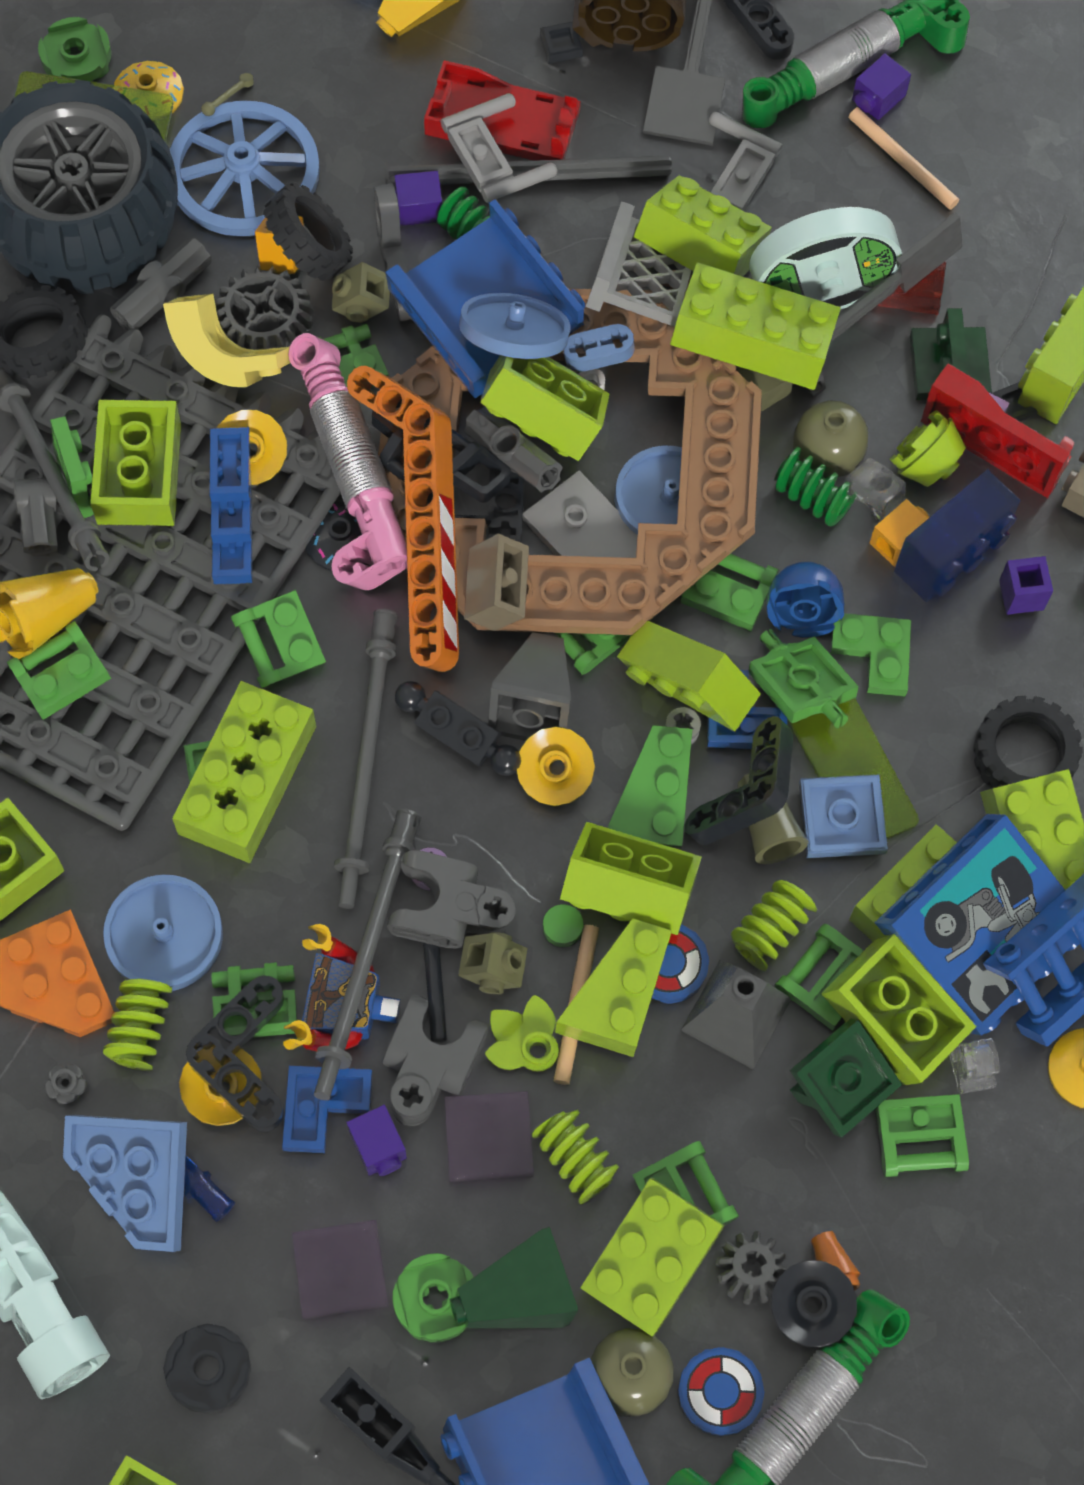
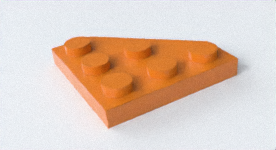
M70 909L0 940V1007L10 1010L11 1013L39 1023L44 1022L63 1029L72 1035L82 1037L111 1024V1017L115 1011Z

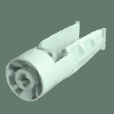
M0 1190V1318L3 1322L12 1320L27 1347L19 1354L17 1361L40 1399H46L71 1388L90 1376L109 1359L110 1354L86 1315L72 1318L53 1281L58 1279L54 1268L29 1229Z

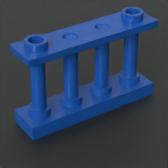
M1084 873L1011 939L1000 945L996 952L983 962L987 970L1010 981L1014 980L1029 1008L1028 1012L1016 1022V1025L1022 1035L1046 1047L1084 1014V962L1071 972L1056 944V941L1072 928L1084 951ZM1042 953L1058 982L1057 986L1043 998L1026 969Z

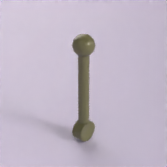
M249 73L241 74L239 82L214 101L205 102L201 108L202 113L205 116H212L219 105L240 89L253 86V75Z

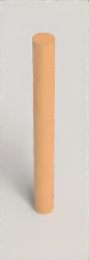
M856 107L850 113L848 118L944 206L951 210L957 205L959 198L860 108Z
M583 925L568 1005L590 977L599 933L597 926ZM562 1035L553 1081L557 1084L569 1085L578 1040Z

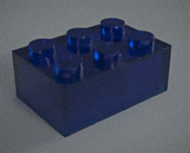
M987 469L905 538L894 572L925 602L929 601L936 594L940 597L945 595L956 583L955 578L961 572L965 571L967 574L972 572L983 560L982 555L991 548L996 551L1010 537L1008 529L1017 520L1015 513L1021 500Z

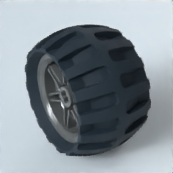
M76 80L75 83L58 84L57 81L42 84L40 89L28 94L24 91L14 97L11 105L3 112H0V252L9 264L31 280L36 278L40 284L50 285L52 289L56 290L59 287L77 291L79 294H91L97 289L110 286L114 289L126 284L128 278L137 272H141L147 264L154 261L157 249L162 250L173 227L174 213L178 202V185L170 150L151 118L120 92L110 87L103 89L94 86L90 81Z

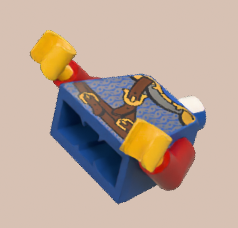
M323 924L308 926L310 930L317 933V943L311 939L302 940V945L305 949L315 950L321 948L322 954L316 953L302 1021L296 1020L284 1026V1029L294 1031L297 1040L288 1039L283 1042L284 1047L288 1050H293L303 1045L305 1049L317 1052L318 1047L329 1046L358 952L337 938L331 937L329 928ZM372 965L345 1050L357 1046L361 1040L370 1038L373 1020L397 1023L401 999L379 995L380 979Z

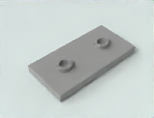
M580 470L523 513V522L556 556L636 558L638 535L628 528L620 517L618 510Z

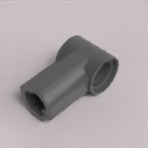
M47 479L14 480L15 510L17 515L20 514L23 553H28L32 556H46L51 552L57 551L54 518L56 497Z

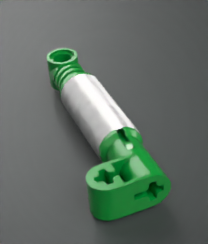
M904 0L890 9L881 8L793 57L787 62L785 69L769 78L756 77L745 83L743 88L742 119L753 128L769 127L776 121L777 113L802 99L809 101L870 67L884 53L889 56L898 51L906 39L917 33L922 35L938 51L956 53L963 49L966 44L970 20L969 11L959 0Z
M868 1289L862 1292L857 1297V1314L851 1329L838 1343L835 1342L816 1350V1353L813 1354V1357H810L808 1363H805V1367H802V1370L797 1373V1377H794V1380H791L786 1390L780 1393V1397H777L774 1406H770V1410H767L764 1418H760L758 1424H755V1427H752V1430H750V1434H747V1437H744L741 1444H738L739 1447H736V1450L732 1453V1463L714 1485H779V1483H782V1480L785 1479L784 1476H787V1473L793 1470V1466H796L798 1459L805 1455V1451L809 1449L808 1447L815 1443V1439H818V1436L824 1431L823 1429L829 1426V1422H832L837 1412H840V1409L846 1404L845 1402H848V1399H851V1395H854V1392L857 1391L856 1389H859L863 1382V1372L866 1370L863 1364L869 1366L873 1360L870 1356L877 1357L879 1354L877 1348L893 1347L904 1338L910 1325L908 1311L876 1290ZM683 1468L677 1471L666 1485L712 1484L693 1469Z

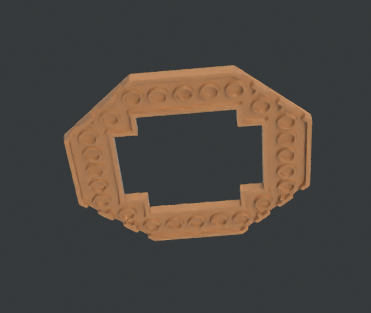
M574 289L585 303L584 325L572 332L569 337L579 332L613 324L627 326L634 335L635 351L632 357L624 362L650 363L648 394L652 396H685L677 524L638 523L636 558L528 555L525 618L496 631L633 635L647 621L655 617L755 534L762 390L752 381L748 382L736 371V366L670 345L675 327L603 302L600 312L587 308L586 304L591 289ZM628 290L617 291L632 296ZM643 290L646 294L653 293L651 290ZM662 302L655 303L657 306L669 310ZM620 339L612 340L615 348L623 347ZM432 346L415 359V365L402 375L397 373L392 379L445 412L450 418L451 428L458 432L462 391H468V389L434 346ZM583 347L576 349L579 357L586 356ZM564 350L550 356V358L555 361H565ZM383 433L380 436L378 455H380L389 440ZM452 447V457L454 458L456 457V449ZM404 454L402 455V457H401V459H400V461L403 462V463H404ZM432 454L427 458L425 468L430 464ZM389 472L386 475L394 498L392 506L407 542L405 482ZM455 518L458 611L463 616L465 615L469 548L486 540L487 525L485 519ZM434 530L428 536V544L434 537ZM435 568L429 574L430 582L435 576ZM470 622L476 630L493 631L491 629Z

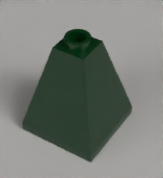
M550 1227L541 1229L457 1289L456 1297L449 1299L456 1323L464 1322L466 1328H563L570 1325L578 1311Z

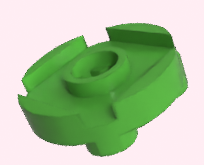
M81 17L64 18L56 21L48 28L49 33L44 37L43 41L41 37L38 44V52L42 67L58 84L75 83L76 80L93 81L96 78L104 77L108 73L111 47L107 33L98 24L97 27L88 24L87 19ZM77 46L78 50L82 51L78 55H69L71 47Z
M426 1254L412 1260L403 1269L393 1289V1306L398 1321L410 1335L419 1340L444 1342L457 1337L466 1327L464 1322L456 1323L449 1299L456 1297L457 1289L474 1277L466 1266L444 1254ZM437 1286L440 1293L447 1292L448 1299L442 1301V1308L434 1309L432 1304L425 1305L423 1298L429 1296V1288Z

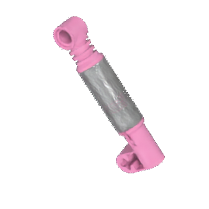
M303 333L297 336L290 345L289 361L293 367L300 370L311 397L309 403L310 414L324 447L329 465H331L344 504L349 514L356 517L362 533L361 536L336 552L332 560V573L336 580L341 583L369 591L407 568V542L392 506L394 498L390 482L373 443L359 402L349 394L343 376H341L339 369L341 361L340 351L335 345L313 334Z

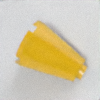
M76 568L0 582V643L6 640L13 648L7 652L17 659L30 655L92 606L96 601V594L98 593V586L94 577L90 573H85L82 569Z

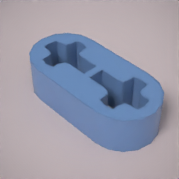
M613 324L573 334L568 338V344L564 349L565 362L569 368L578 372L622 363L631 358L635 351L634 335L631 329L621 324ZM620 339L623 347L615 348L612 340ZM583 347L586 356L579 357L576 349Z

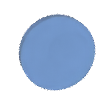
M489 293L473 297L464 303L461 309L459 328L464 337L471 343L491 353L512 358L538 359L556 355L565 349L568 344L570 322L560 310L544 301L519 294Z
M657 446L645 449L634 455L621 469L614 494L615 508L618 510L624 523L635 534L638 535V523L677 524L682 447Z
M155 875L133 883L114 900L104 923V944L114 968L125 980L150 979L168 984L172 987V991L195 983L213 966L222 946L223 925L214 900L200 885L180 876Z

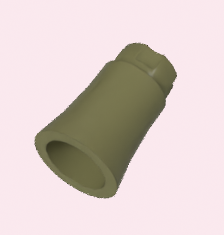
M749 774L737 782L738 788L748 784ZM787 801L783 808L773 816L748 826L752 838L755 861L759 864H773L787 860L802 852L808 845V840L797 824Z

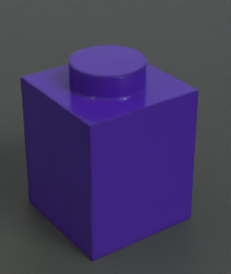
M884 53L856 78L852 100L863 112L869 113L875 119L880 120L906 96L911 73Z
M438 171L395 175V192L399 207L400 226L438 222L437 217L442 206Z
M1046 556L1007 560L999 579L1006 614L1044 610L1053 593Z
M385 1104L346 1122L349 1134L369 1176L377 1172L379 1176L390 1174L402 1166L400 1161L407 1159L406 1149Z

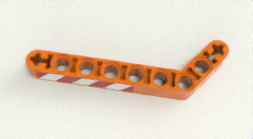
M359 366L349 374L347 380L349 394L403 429L411 658L419 666L439 672H446L456 665L459 658L451 421L445 412L392 378L371 367ZM372 385L380 389L377 395L371 391ZM402 399V404L400 408L396 411V406L398 402ZM430 417V423L428 427L424 429V424L426 420ZM432 454L431 462L425 468L426 460ZM433 492V498L427 505V498ZM434 530V537L428 544V536ZM435 568V576L433 580L429 582V574ZM436 606L437 613L434 619L431 621L430 614L432 609Z

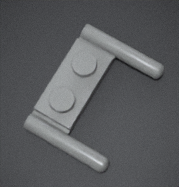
M511 93L440 120L442 129L448 134L449 141L477 189L482 193L486 203L557 175L556 165L554 163H547L513 176V170L482 120L514 107L516 100Z
M713 112L709 117L710 125L742 140L711 193L725 197L733 206L744 211L773 165L774 159L779 155L783 144L719 112Z

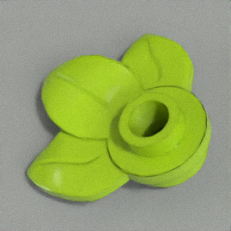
M533 995L527 1002L523 1015L509 1010L491 1011V1030L498 1042L490 1046L485 1055L495 1066L504 1070H513L524 1066L531 1071L540 1072L549 1069L555 1064L559 1053L558 1043L552 1036L556 1025V1018L549 1005L542 998ZM534 1046H541L545 1049L546 1053L541 1058H535L531 1055L530 1050Z

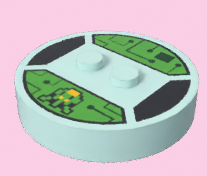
M841 207L805 215L772 232L754 250L749 262V269L752 280L844 309L851 306L883 279L895 274L898 270L896 259L902 255L895 227L886 215L868 208Z

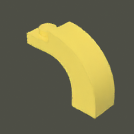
M213 294L184 296L163 304L168 329L179 352L195 370L212 381L232 387H248L262 380L263 377L282 373L281 368L290 364L288 355L290 347L251 350L240 347L231 341L220 326Z

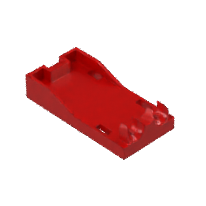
M444 60L437 78V86L433 98L430 99L424 116L425 135L449 140L448 134L444 132L440 120L442 118L511 93L516 100L514 107L482 119L501 152L533 161L565 160L580 113L581 101L566 95L561 97L515 86L479 68Z
M949 363L932 384L920 422L928 426L932 422L928 417L936 410L946 419L952 418L968 451L1044 497L1049 498L1072 457L1070 454L1075 443L1071 438L1065 436L1058 445L1009 416L979 381Z

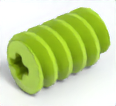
M775 881L771 887L772 892H766L762 896V904H755L751 910L752 915L744 916L742 919V927H736L731 932L732 941L738 952L750 964L761 971L768 969L767 963L762 958L764 955L775 960L779 955L772 946L774 943L784 948L788 946L789 942L783 933L787 932L792 936H796L799 933L793 921L796 920L802 924L808 923L809 918L803 911L804 908L817 912L815 903L805 891L787 881Z
M150 979L124 980L119 986V990L124 996H119L115 1002V1006L120 1011L115 1012L111 1017V1022L116 1027L109 1029L107 1033V1038L113 1043L104 1046L103 1054L124 1067L150 1071L153 1069V1066L143 1061L144 1056H155L157 1050L147 1045V1042L149 1040H160L161 1034L152 1030L151 1026L164 1024L165 1018L156 1014L155 1010L166 1009L169 1006L167 1001L159 998V994L172 993V987Z
M578 1109L568 1113L563 1111L543 1122L532 1132L531 1136L533 1138L544 1136L540 1143V1149L544 1152L554 1150L549 1158L552 1165L563 1164L559 1171L562 1179L574 1177L569 1184V1190L573 1193L584 1190L578 1199L579 1204H584L611 1184L613 1181L612 1177L619 1166L618 1164L608 1167L603 1166V1162L609 1155V1152L607 1150L596 1154L593 1152L600 1139L598 1137L587 1140L583 1138L590 1126L588 1123L575 1127L573 1123L580 1114Z

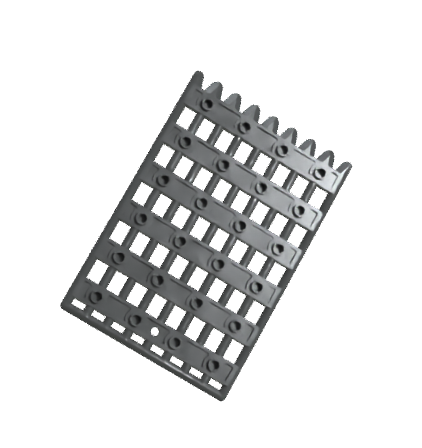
M99 314L88 328V335L84 337L86 344L83 350H78L76 353L77 358L71 363L66 362L63 365L64 368L57 372L30 411V414L37 427L51 435L50 420L65 416L70 431L76 429L78 431L82 450L88 453L83 461H88L91 474H93L98 414L93 409L109 386L127 394L125 400L176 401L180 420L192 426L179 449L176 497L186 503L175 518V526L170 527L155 525H97L94 515L84 518L85 521H91L97 525L101 533V540L113 545L108 553L110 559L108 564L104 568L100 565L95 572L77 563L81 555L71 544L63 555L57 552H51L46 556H32L31 554L23 553L21 534L12 530L20 518V514H16L15 500H12L0 518V570L6 572L2 581L76 568L82 569L85 573H90L98 586L96 601L73 621L79 626L87 614L105 623V626L91 647L111 679L83 696L98 705L80 733L60 723L72 703L43 720L37 710L27 706L30 699L21 685L13 697L0 692V720L7 713L15 716L14 721L9 725H4L0 721V744L2 741H5L22 750L18 758L0 750V768L113 828L123 831L132 823L246 643L239 627L235 629L229 640L210 631L226 603L243 611L272 600L341 492L331 465H329L318 431L314 430L307 437L300 435L304 421L301 410L295 407L284 412L275 421L282 427L287 439V457L280 471L290 476L275 500L256 492L255 490L259 484L251 485L252 560L254 561L265 542L284 551V554L269 577L253 570V583L213 584L211 531L203 544L183 535L199 509L211 514L210 466L208 468L190 459L204 436L206 434L210 435V429L217 428L228 415L240 410H258L269 415L271 398L263 391L256 393L245 403L239 405L235 403L239 387L216 383L208 390L203 387L205 376L195 370L190 364L177 374L171 371L175 352L169 344L159 346L145 358L139 356L143 336L137 328L126 331L114 342L107 340L111 320L107 315ZM77 370L95 378V381L80 403L62 395V392ZM20 427L0 455V488L13 495L14 480L46 478L38 461L21 453L28 441ZM52 442L48 449L57 464ZM250 443V456H253L257 452V446ZM304 482L323 491L307 517L288 508ZM87 487L88 495L91 496L92 489ZM57 499L56 512L54 513L56 528L61 520L68 522ZM127 553L146 562L129 589L110 580ZM160 570L179 579L162 606L143 597ZM193 586L212 596L195 623L176 613ZM260 619L254 621L255 626L258 624ZM65 627L61 629L58 633H56L53 637H51L49 640L66 631ZM119 632L139 641L122 668L102 659ZM6 640L0 643V677L8 666L7 661L13 658L7 652L13 648ZM73 644L31 669L28 673L29 676L32 678L78 650L77 646ZM153 648L172 658L155 686L135 676ZM186 665L206 675L189 703L169 694ZM111 712L131 721L114 750L94 741ZM145 729L165 739L148 768L128 758ZM36 758L56 768L52 776L32 767ZM70 776L90 786L85 794L65 784ZM104 794L124 804L120 812L99 802Z

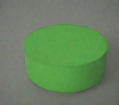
M560 904L547 911L543 919V933L551 944L558 947H568L580 939L583 931V918L576 908Z

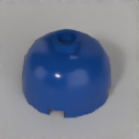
M798 562L785 567L774 577L767 595V614L769 620L777 629L781 630L782 625L787 629H794L792 636L800 638L818 637L835 629L833 623H836L839 619L842 620L844 616L845 604L842 584L833 571L824 565L814 562Z

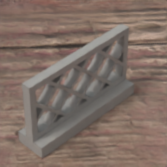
M621 201L586 307L600 312L603 302L675 327L691 270L664 254L657 255L652 250V247L634 238L640 220L632 217L635 206ZM633 252H640L644 258L637 259ZM674 264L678 270L672 271L667 265ZM654 267L658 273L651 274L646 268ZM626 271H634L639 277L631 278ZM668 283L673 289L666 290L661 284ZM648 286L653 293L646 294L640 287ZM628 290L632 296L617 291ZM662 302L669 310L661 308L655 303Z

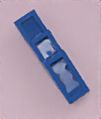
M249 427L210 429V498L213 584L253 583Z

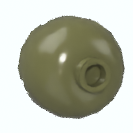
M833 400L817 403L807 409L801 416L793 435V450L797 447L802 449L798 459L801 462L809 455L813 456L814 459L811 465L813 470L821 464L826 465L823 477H829L834 472L838 474V477L844 476L854 471L866 455L868 427L864 417L849 404Z
M624 1328L608 1334L596 1345L590 1358L616 1414L620 1417L640 1416L653 1412L666 1400L672 1387L674 1364L668 1349L657 1336L654 1335L652 1337L642 1329Z

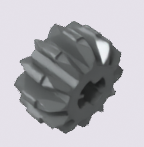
M755 1230L753 1232L751 1243L748 1242L743 1232H739L735 1236L737 1246L728 1241L722 1246L724 1253L728 1257L722 1256L716 1260V1266L728 1270L718 1276V1283L725 1284L732 1281L733 1285L730 1287L727 1295L733 1298L739 1289L744 1291L743 1303L746 1305L751 1303L753 1292H756L761 1303H766L769 1300L767 1289L773 1292L777 1282L776 1278H779L787 1270L785 1267L776 1265L786 1259V1252L779 1251L772 1254L771 1250L774 1248L777 1240L771 1237L766 1245L760 1244V1231ZM747 1259H753L752 1264L758 1261L762 1266L757 1276H751L752 1271H749L748 1274L744 1272L743 1267Z

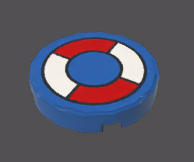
M681 924L678 935L671 933L652 995V999L659 1000L661 1003L672 1004L687 1000L699 991L707 977L709 956L706 945L696 932Z
M724 1347L707 1349L693 1357L681 1373L677 1391L680 1409L690 1423L695 1425L694 1427L701 1432L718 1437L738 1434L751 1425L762 1409L765 1393L762 1376L752 1360L737 1350Z

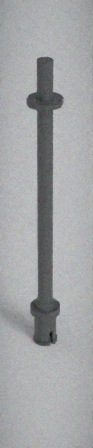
M1 369L0 408L3 411L14 414L71 526L68 534L70 544L79 551L87 569L91 571L98 570L94 558H97L101 567L104 568L110 559L109 554L100 541V530L95 523L85 521L27 408V404L31 399L30 391L25 385L14 383L11 375H8L4 369Z
M377 609L373 612L371 640L366 643L365 652L372 659L346 853L345 858L334 861V869L343 872L339 907L345 909L355 907L359 875L369 873L370 865L361 860L387 661L394 658L397 651V646L394 644V636L398 615L395 611L389 609Z
M400 809L396 812L391 835L383 843L382 851L387 856V861L329 1046L318 1047L315 1058L323 1064L314 1091V1096L320 1100L330 1099L339 1069L349 1068L353 1059L345 1051L399 877L402 855L410 850H415L413 842L418 825L421 822V816H417L418 813L410 809Z

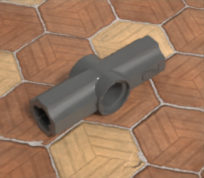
M188 237L161 263L159 261H152L147 264L138 275L137 284L110 307L111 314L126 331L134 328L139 329L162 307L164 308V303L183 297L186 285L212 263L211 255L197 239Z
M486 407L480 410L474 409L466 418L465 434L483 445L489 452L505 463L511 469V472L517 473L541 493L547 489L552 490L560 481V473L563 467L525 438L516 427L508 425L499 417L494 416Z

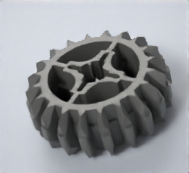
M257 265L255 273L248 274L243 269L241 279L230 276L228 281L229 287L220 286V298L215 299L218 320L227 337L240 347L251 350L290 347L297 336L308 333L307 330L312 329V314L314 311L313 304L310 302L309 292L306 288H302L299 278L291 280L287 270L277 275L273 265L267 273L262 272L261 268ZM282 301L287 303L293 310L291 316L285 314L284 309L280 308ZM237 312L242 314L243 318L247 321L245 328L234 319Z

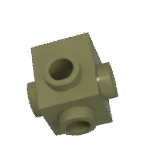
M361 262L334 277L332 285V310L346 316L348 320L362 323L389 308L390 291L385 272Z
M500 932L465 937L458 976L480 985L479 990L489 994H503L504 989L519 988L522 986L528 948L513 942L512 936Z

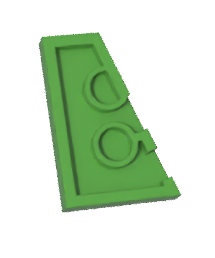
M652 726L607 828L669 847L682 848L692 729Z

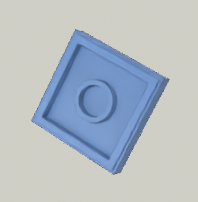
M879 775L800 779L799 789L804 835L808 840L806 847L807 858L887 853L888 847Z

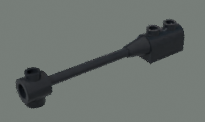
M348 1367L319 1400L330 1413L385 1463L389 1462L425 1485H456L439 1470L440 1466L414 1432L415 1426L352 1368Z

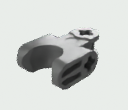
M410 850L402 855L401 868L404 875L410 879L423 882L428 886L434 896V905L421 911L404 908L392 913L387 922V929L391 934L444 948L457 949L463 947L465 933L473 935L491 932L503 933L507 929L508 924L513 920L515 915L513 898L501 889L476 884L479 869L475 865L420 850ZM488 908L495 909L494 914L498 917L496 920L490 918Z
M417 994L409 1000L383 1060L384 1066L399 1072L390 1094L392 1113L398 1122L411 1127L418 1126L429 1118L441 1090L458 1097L461 1096L485 1044L488 1032L487 1023L472 1020L466 1026L462 1036L455 1042L448 1045H439L430 1041L423 1031L429 1015L428 1000ZM413 1094L418 1096L419 1103L414 1102L410 1108L405 1107L404 1099L409 1100Z

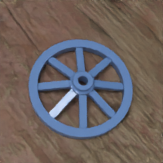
M233 101L219 105L212 116H205L201 112L183 126L170 148L177 176L178 206L195 223L216 233L230 236L255 235L256 229L265 217L264 215L258 217L255 215L251 182L258 179L275 194L285 186L261 165L306 167L301 186L308 187L312 194L317 189L320 173L319 157L316 144L310 132L289 112L264 102ZM242 119H258L273 124L251 143L245 141ZM232 120L234 143L228 145L203 132L219 123ZM287 131L298 142L304 154L261 151ZM192 143L223 156L182 168L184 156ZM225 170L201 205L189 195L183 185L185 181ZM233 181L240 183L245 218H230L212 213Z

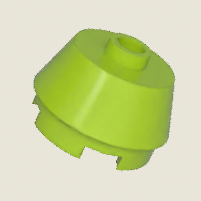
M938 410L929 415L928 418L932 422L928 426L925 424L920 427L916 426L897 446L896 449L901 455L894 454L889 459L898 468V474L927 487L940 478L943 480L948 478L959 466L957 460L966 449L952 418L946 419Z

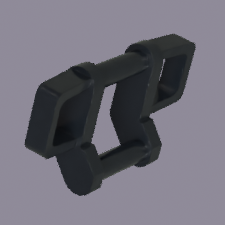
M402 399L398 402L396 408H400ZM372 411V425L389 438L379 455L386 473L391 472L405 482L404 463L400 461L404 454L403 429L397 428L386 418ZM430 417L426 420L424 424V429L428 427L431 419ZM452 429V447L460 452L453 458V486H456L479 502L486 503L510 482L511 469L477 441L470 442ZM480 462L497 475L486 486H481L465 476ZM433 492L429 494L426 502L427 504L431 502L433 498Z

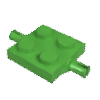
M772 629L763 632L760 636V641L770 652L766 656L750 661L749 674L791 723H795L814 714L822 713L833 723L835 728L844 726L848 721V716L838 705L857 697L859 686L815 636L799 643L786 644L777 637Z

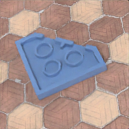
M66 1115L63 1159L73 1171L77 1170L91 1187L89 1192L108 1216H114L127 1233L125 1235L126 1239L134 1249L166 1252L181 1250L187 1122Z

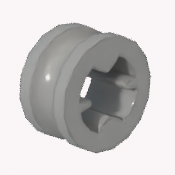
M680 707L672 710L667 716L665 726L676 727V721L681 720V724H683L684 720L690 723L689 729H692L691 744H693L699 736L701 727L700 717L690 708Z

